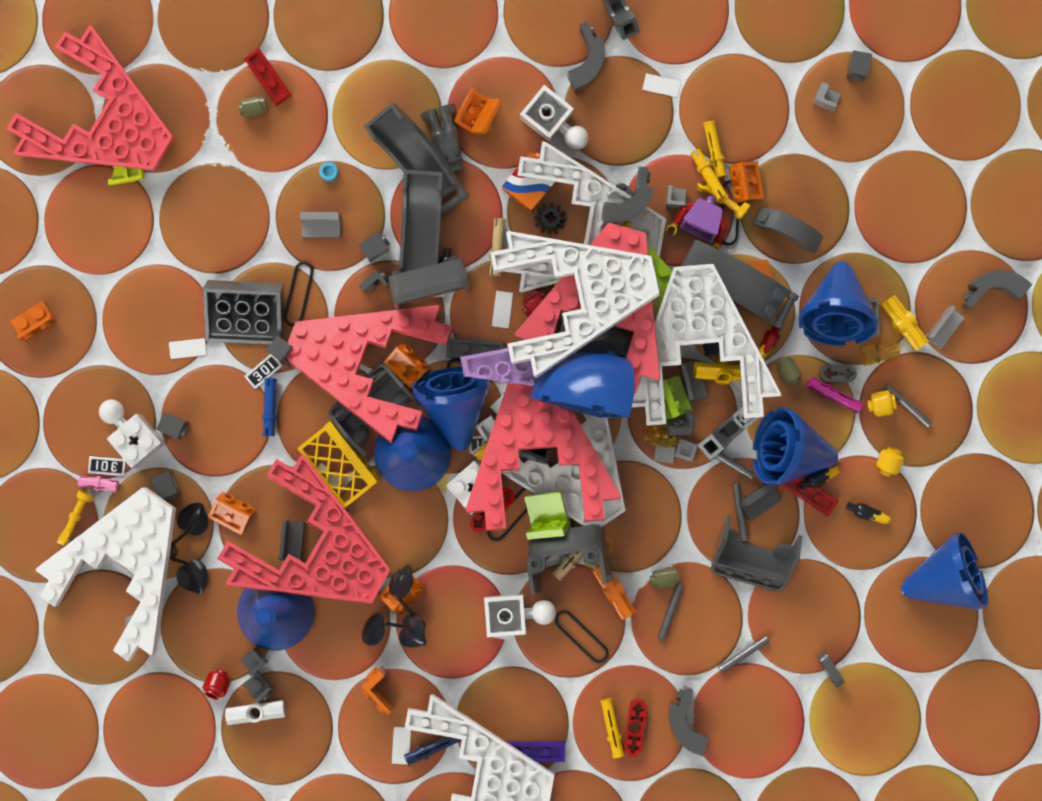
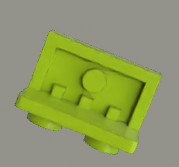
M675 376L663 380L666 420L683 415L685 410H690L691 412L692 408L680 377Z

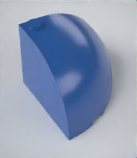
M606 350L605 353L593 351L575 352L537 378L530 399L599 418H629L634 396L633 367L627 358L617 356V353L614 351Z

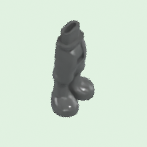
M448 104L438 108L445 126L444 130L440 126L436 108L421 113L422 120L430 124L432 140L453 172L462 170L461 161H463V158L461 157L458 130L452 120V115L456 111L455 104Z

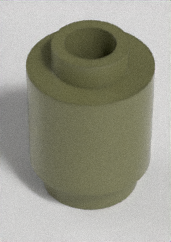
M256 96L244 99L238 105L241 116L245 115L246 119L264 115V112H268L264 97Z
M789 356L776 363L778 367L776 369L785 384L790 383V385H793L801 380L799 376L802 373L795 361L790 359Z
M671 567L652 571L650 576L652 587H656L659 590L675 586L676 583H679L676 568L671 569Z

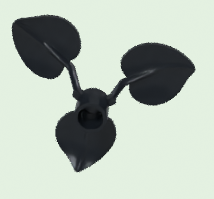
M199 502L186 506L179 513L177 525L185 531L171 542L169 560L171 559L173 562L176 561L185 565L177 571L176 578L180 586L188 591L202 594L208 582L206 566L198 559H193L187 563L176 558L178 549L175 546L188 532L191 535L197 536L204 533L208 528V515L204 505Z
M406 565L392 576L389 583L390 594L397 596V600L410 615L403 618L402 624L383 622L384 617L381 614L371 616L363 628V643L369 646L377 645L384 636V626L403 628L399 635L401 645L408 648H416L427 644L425 639V621L421 617L416 616L417 613L413 612L401 598V596H406L409 593L412 585V568L410 565Z

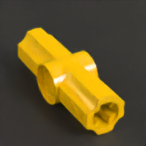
M896 295L881 304L882 308L891 318L895 330L904 336L914 351L929 342L918 327V322L914 315L904 308Z
M720 360L714 363L694 362L693 378L713 379L720 385L729 384L731 381H741L740 365H732L729 361L720 362Z

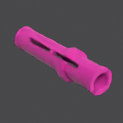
M814 377L809 379L806 388L817 392L822 398L831 399L857 414L861 410L863 402L836 390L829 383L825 384Z

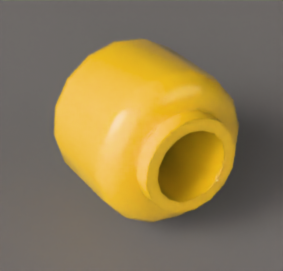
M888 390L872 393L871 400H868L869 412L873 411L876 417L892 415L894 410L897 409L895 394H891Z
M892 447L881 450L876 466L880 469L882 475L891 477V474H899L904 463L902 452Z

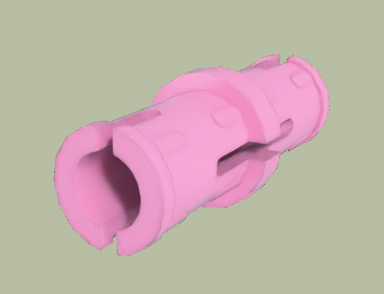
M80 475L78 487L95 489L98 492L101 490L117 492L119 480L103 479L100 476L95 478Z

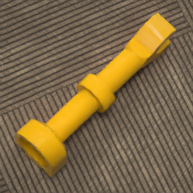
M703 177L702 181L706 184V186H703L700 183H698L696 186L697 190L700 192L710 193L712 196H714L712 190L710 189L709 185ZM721 193L719 194L723 200L719 203L733 210L738 220H741L751 207L747 202H744L741 206L737 205L729 199V195L724 200Z
M84 490L78 491L76 497L79 500L73 512H70V519L58 538L57 543L63 546L65 544L68 545L75 524L81 518L80 514L85 503L93 502L95 497Z

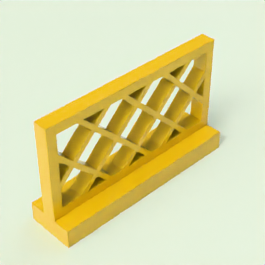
M332 420L297 448L314 467L344 509L382 480L364 456L343 436ZM325 431L330 436V444L320 443V436ZM309 444L316 445L315 456L308 455L304 448ZM319 446L329 447L328 458L319 457ZM332 448H339L342 451L341 459L332 458ZM318 459L328 460L327 471L320 470L317 467ZM331 461L341 462L340 473L330 471ZM344 463H351L353 465V474L343 473ZM330 474L340 476L339 486L331 485L329 482ZM343 476L353 477L352 488L342 487ZM356 478H362L367 483V486L363 489L355 488ZM342 489L351 491V499L346 503L341 497Z

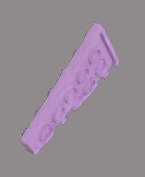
M508 348L460 357L464 377L534 386L537 380L534 377L531 361L512 364Z

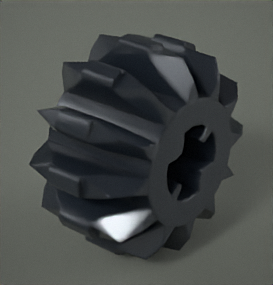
M553 202L550 203V208L544 203V211L540 208L537 209L540 215H535L534 219L539 220L535 225L536 227L542 226L541 233L548 229L547 235H551V230L558 234L557 227L562 230L564 229V225L561 223L567 222V219L562 217L566 212H558L561 208L560 205L554 209ZM549 215H553V218L556 220H553L552 223H548V219L545 218H548Z

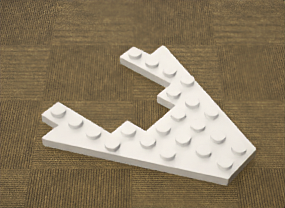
M542 141L539 159L520 156L517 176L574 184L571 204L590 207L584 241L585 245H590L608 223L620 226L624 223L601 221L603 202L622 203L627 201L631 196L547 142ZM646 206L640 214L627 221L632 223L631 229L647 234L648 245L660 257L666 218ZM552 261L505 271L521 274L519 292L552 285L561 279H555Z
M511 231L506 232L509 249L490 252L494 273L552 261L555 279L575 275L581 309L562 313L566 332L508 344L511 363L517 364L531 361L535 378L659 296L652 257L648 255Z
M714 264L674 267L655 320L660 381L642 376L637 393L633 396L632 407L645 406L647 426L666 424L662 366L681 365L680 345L719 342L720 362L740 360L744 418L764 417L762 397L781 396V393Z
M582 413L586 421L580 425L621 495L620 500L603 501L604 521H584L578 465L559 466V463L550 467L548 463L546 465L530 460L523 462L519 456L520 470H511L504 475L533 494L561 491L569 517L583 526L592 524L604 526L625 512L626 508L608 418H599ZM492 415L476 426L485 442L489 440L495 422Z
M141 488L36 568L38 573L49 580L40 597L54 607L59 606L84 561L93 568L100 569L106 557L110 556L135 574L126 592L140 601L113 651L126 661L133 659L139 647L151 656L155 655L176 508L148 488Z
M430 695L428 711L408 708L405 729L462 739L459 758L478 762L472 796L452 794L451 801H550L554 781L553 772L436 695Z

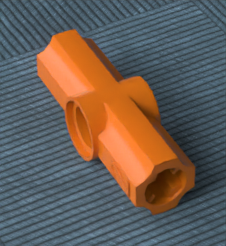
M600 565L594 568L592 572L620 618L624 620L633 615L636 610L626 596V591L620 581L613 575L612 570L613 580L603 584Z

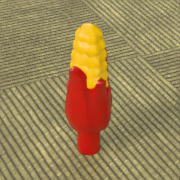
M774 327L766 331L758 350L763 360L767 358L780 339L778 334L780 330Z

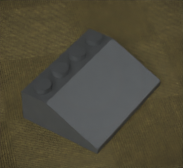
M207 280L203 288L206 342L270 345L277 335L283 338L284 283Z

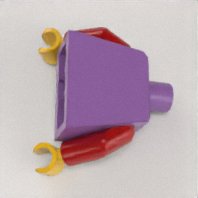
M708 196L706 201L700 198L695 203L690 202L686 206L681 207L673 219V224L666 227V232L670 227H674L675 232L672 236H675L678 232L677 227L680 225L679 229L711 244L714 241V245L711 246L721 251L719 245L723 242L727 227L725 218L722 216V208L716 206V198Z

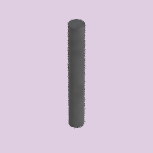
M888 384L884 388V390L890 391L891 394H895L896 400L926 428L932 424L925 415L892 385Z
M721 452L714 457L750 480L755 474Z
M734 484L732 489L740 541L745 542L748 541L744 510L738 503L742 499L740 484Z
M678 583L675 586L657 637L661 640L666 638L684 587Z
M765 635L719 666L718 669L723 674L769 643V639Z

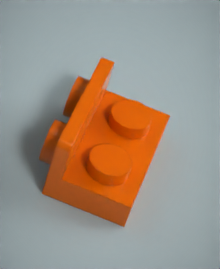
M758 161L740 162L729 166L735 203L765 199Z
M43 300L10 320L18 333V339L23 341L35 338L37 332L51 328L53 326L52 323L56 321Z
M405 343L397 346L383 362L410 389L416 380L419 381L431 369L427 361L419 357L413 348Z
M221 492L215 499L208 518L242 535L256 509L251 507L250 504L234 498L229 493Z
M412 575L410 591L406 596H401L402 600L410 607L414 599L422 594L425 585ZM389 585L378 596L397 614L401 615L407 611L397 600V596L390 594Z

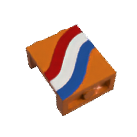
M531 151L526 157L539 159L540 154L537 152L534 154ZM518 166L502 185V190L532 213L538 202L553 186L555 181L517 176Z

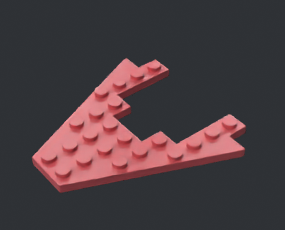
M91 25L88 26L81 40L64 31L55 48L100 73L102 76L93 91L108 101L90 132L72 124L64 140L15 113L6 128L22 138L13 154L19 157L156 171L173 142L174 136Z
M608 223L590 244L591 246L649 256L646 233L613 223ZM575 275L561 278L515 332L514 336L528 340L555 334L562 310L570 312L581 309ZM653 300L616 324V327L634 332L626 356L631 362L634 371V394L637 393L642 376L660 381Z
M439 305L297 321L287 342L293 348L285 360L387 441L393 443L398 427L417 432L423 412L369 397L374 380L357 375L368 344L387 348L392 332L447 346L453 327L436 322L440 311Z
M507 383L466 506V513L484 512L486 531L506 529L501 471L520 470L519 450L557 447L559 466H579L584 521H604L603 501L620 500L621 495L574 412L570 409L530 399L533 386Z
M303 454L300 455L293 468L276 459L266 477L313 504L315 508L306 523L323 533L306 563L288 554L279 570L227 541L217 558L234 569L225 585L351 602L373 603L391 569Z

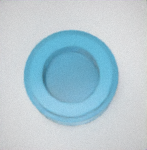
M325 162L321 165L319 174L324 181L332 182L337 179L339 170L334 163Z

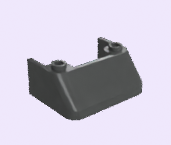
M458 256L449 257L446 262L407 272L397 270L391 272V276L388 277L393 304L397 310L401 309L400 305L462 289H467V292H471L463 258Z
M385 364L378 365L366 376L374 380L369 397L401 406L406 405L411 399L418 407L420 406L414 395ZM337 402L329 411L330 419L343 436L365 456L366 452L360 445L368 438L369 432L366 427L369 425L340 402Z
M727 515L719 533L711 563V571L722 577L772 591L784 590L800 560L803 536L798 535L794 546L780 544L776 546L774 551L738 541L739 534L734 529L729 528L731 516Z
M598 524L569 528L564 536L530 539L526 565L531 594L542 591L539 573L546 568V556L582 551L583 559L587 564H600L603 584L612 581L603 527Z

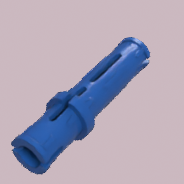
M265 378L264 415H262V419H264L263 436H275L277 379Z

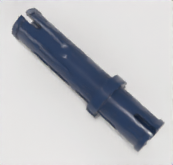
M444 736L429 744L420 745L418 749L404 754L408 766L422 759H429L430 755L458 742H462V740Z

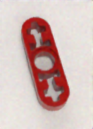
M503 488V493H511L509 496L510 501H504L505 511L516 499L515 493L509 488ZM478 512L471 519L470 527L476 533H484L486 531L485 521L482 523L484 526L482 529L479 527L475 528L477 525L475 523L476 520L482 521L485 518L481 516L484 512Z
M634 699L629 704L624 749L630 756H637L642 750L647 706L641 699ZM637 703H640V706L643 708V710L639 711L638 715L642 717V720L638 718L631 719V716L635 717L636 715L635 709L632 708ZM633 722H638L641 725V729L637 733H633L630 730V725ZM629 735L633 737L640 736V739H635L638 749H634V752H631L628 745L632 744V737L628 738Z

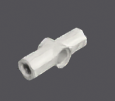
M284 700L253 703L251 705L225 709L227 725L247 722L256 723L262 720L286 717ZM252 708H257L260 711L259 717L252 715Z

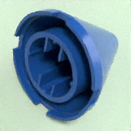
M839 261L832 266L801 310L798 325L799 328L804 329V335L813 341L831 346H846V341L856 340V344H860L871 339L877 332L878 318L852 266L845 261Z
M462 366L443 368L423 375L422 382L418 384V380H416L412 385L414 397L452 448L458 451L467 449L471 444L490 388V380L464 377Z
M777 407V411H769L760 422L754 437L752 450L757 451V461L753 460V467L757 477L766 484L780 485L832 467L838 461L837 450L794 410L789 408Z
M422 416L417 432L398 427L393 443H390L379 434L374 449L375 463L381 476L392 486L404 491H421L435 485L445 475L451 459V446L433 421Z
M960 532L950 536L904 579L903 585H901L902 594L912 600L975 610L986 608L988 606V592L982 570L979 571L975 561L978 560L977 555L965 534Z
M245 588L237 606L238 623L246 638L260 648L273 651L288 649L299 643L310 631L315 616V606L311 596Z

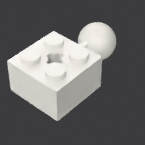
M545 85L542 86L520 113V120L549 143L558 132L564 135L566 145L572 150L583 149L589 140L588 133L583 127H571L566 123L573 115L574 108ZM548 111L550 112V116H549V117H548V116H547V117L543 116V112H545V113H547Z
M106 400L99 408V416L105 423L115 424L118 428L107 440L131 468H137L166 443L142 414H135L126 421L123 417L124 408L122 404L117 400ZM134 438H139L137 440L138 445L133 443Z
M478 459L474 460L446 485L465 508L472 491L471 486L475 482L481 464ZM501 471V474H506L510 471Z
M523 594L484 597L487 637L525 635L526 619H534L538 624L546 625L551 623L556 616L555 606L548 600H540L533 607L524 608ZM503 611H507V613L511 614V616H508L507 620H504L503 617H500V614H502Z

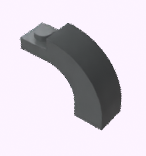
M601 0L614 28L623 40L640 32L636 17L627 6L625 0Z
M587 22L580 24L579 31L588 48V58L581 66L567 73L575 93L587 88L596 80L604 62L605 46L603 38L600 36L594 39L596 37L595 31L592 26H588Z
M638 167L636 188L633 195L627 201L622 203L603 202L601 221L624 222L636 217L646 208L654 187H646V183H650L651 177L648 167Z
M761 207L753 222L756 227L777 233L792 241L800 249L816 253L823 239V236L813 227L774 208L771 210Z
M1006 270L988 272L969 283L968 287L973 291L969 290L963 297L965 301L961 305L966 310L972 308L989 289L1001 290L1016 301L1021 299L1033 284L1015 272Z
M610 328L576 352L593 351L605 353L606 350H610L626 357L632 339L626 338L627 331Z
M742 406L698 444V447L711 460L760 417L744 418Z
M684 685L683 690L679 689L676 697L678 703L670 701L668 709L669 724L676 739L683 747L697 755L703 756L709 737L706 734L693 730L687 724L686 710L693 689Z

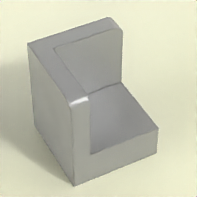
M822 82L818 87L812 104L834 112L838 106L837 102L840 93L828 89L829 84Z
M668 185L665 207L680 209L686 206V189L672 188V185Z

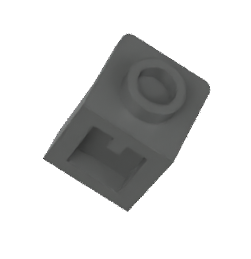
M375 270L359 287L365 293L368 291L371 293L378 287L377 283L379 281L386 288L390 287V285L387 283L389 281L388 277L383 272L378 273Z
M685 410L684 419L673 418L672 420H666L664 427L669 435H692V429L696 424L695 417L691 414L690 410Z
M259 671L243 684L256 698L255 701L257 703L260 700L265 702L272 695L270 691L274 688Z

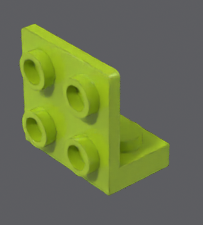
M561 491L525 496L524 499L531 526L526 532L528 540L559 537L566 534L570 524Z

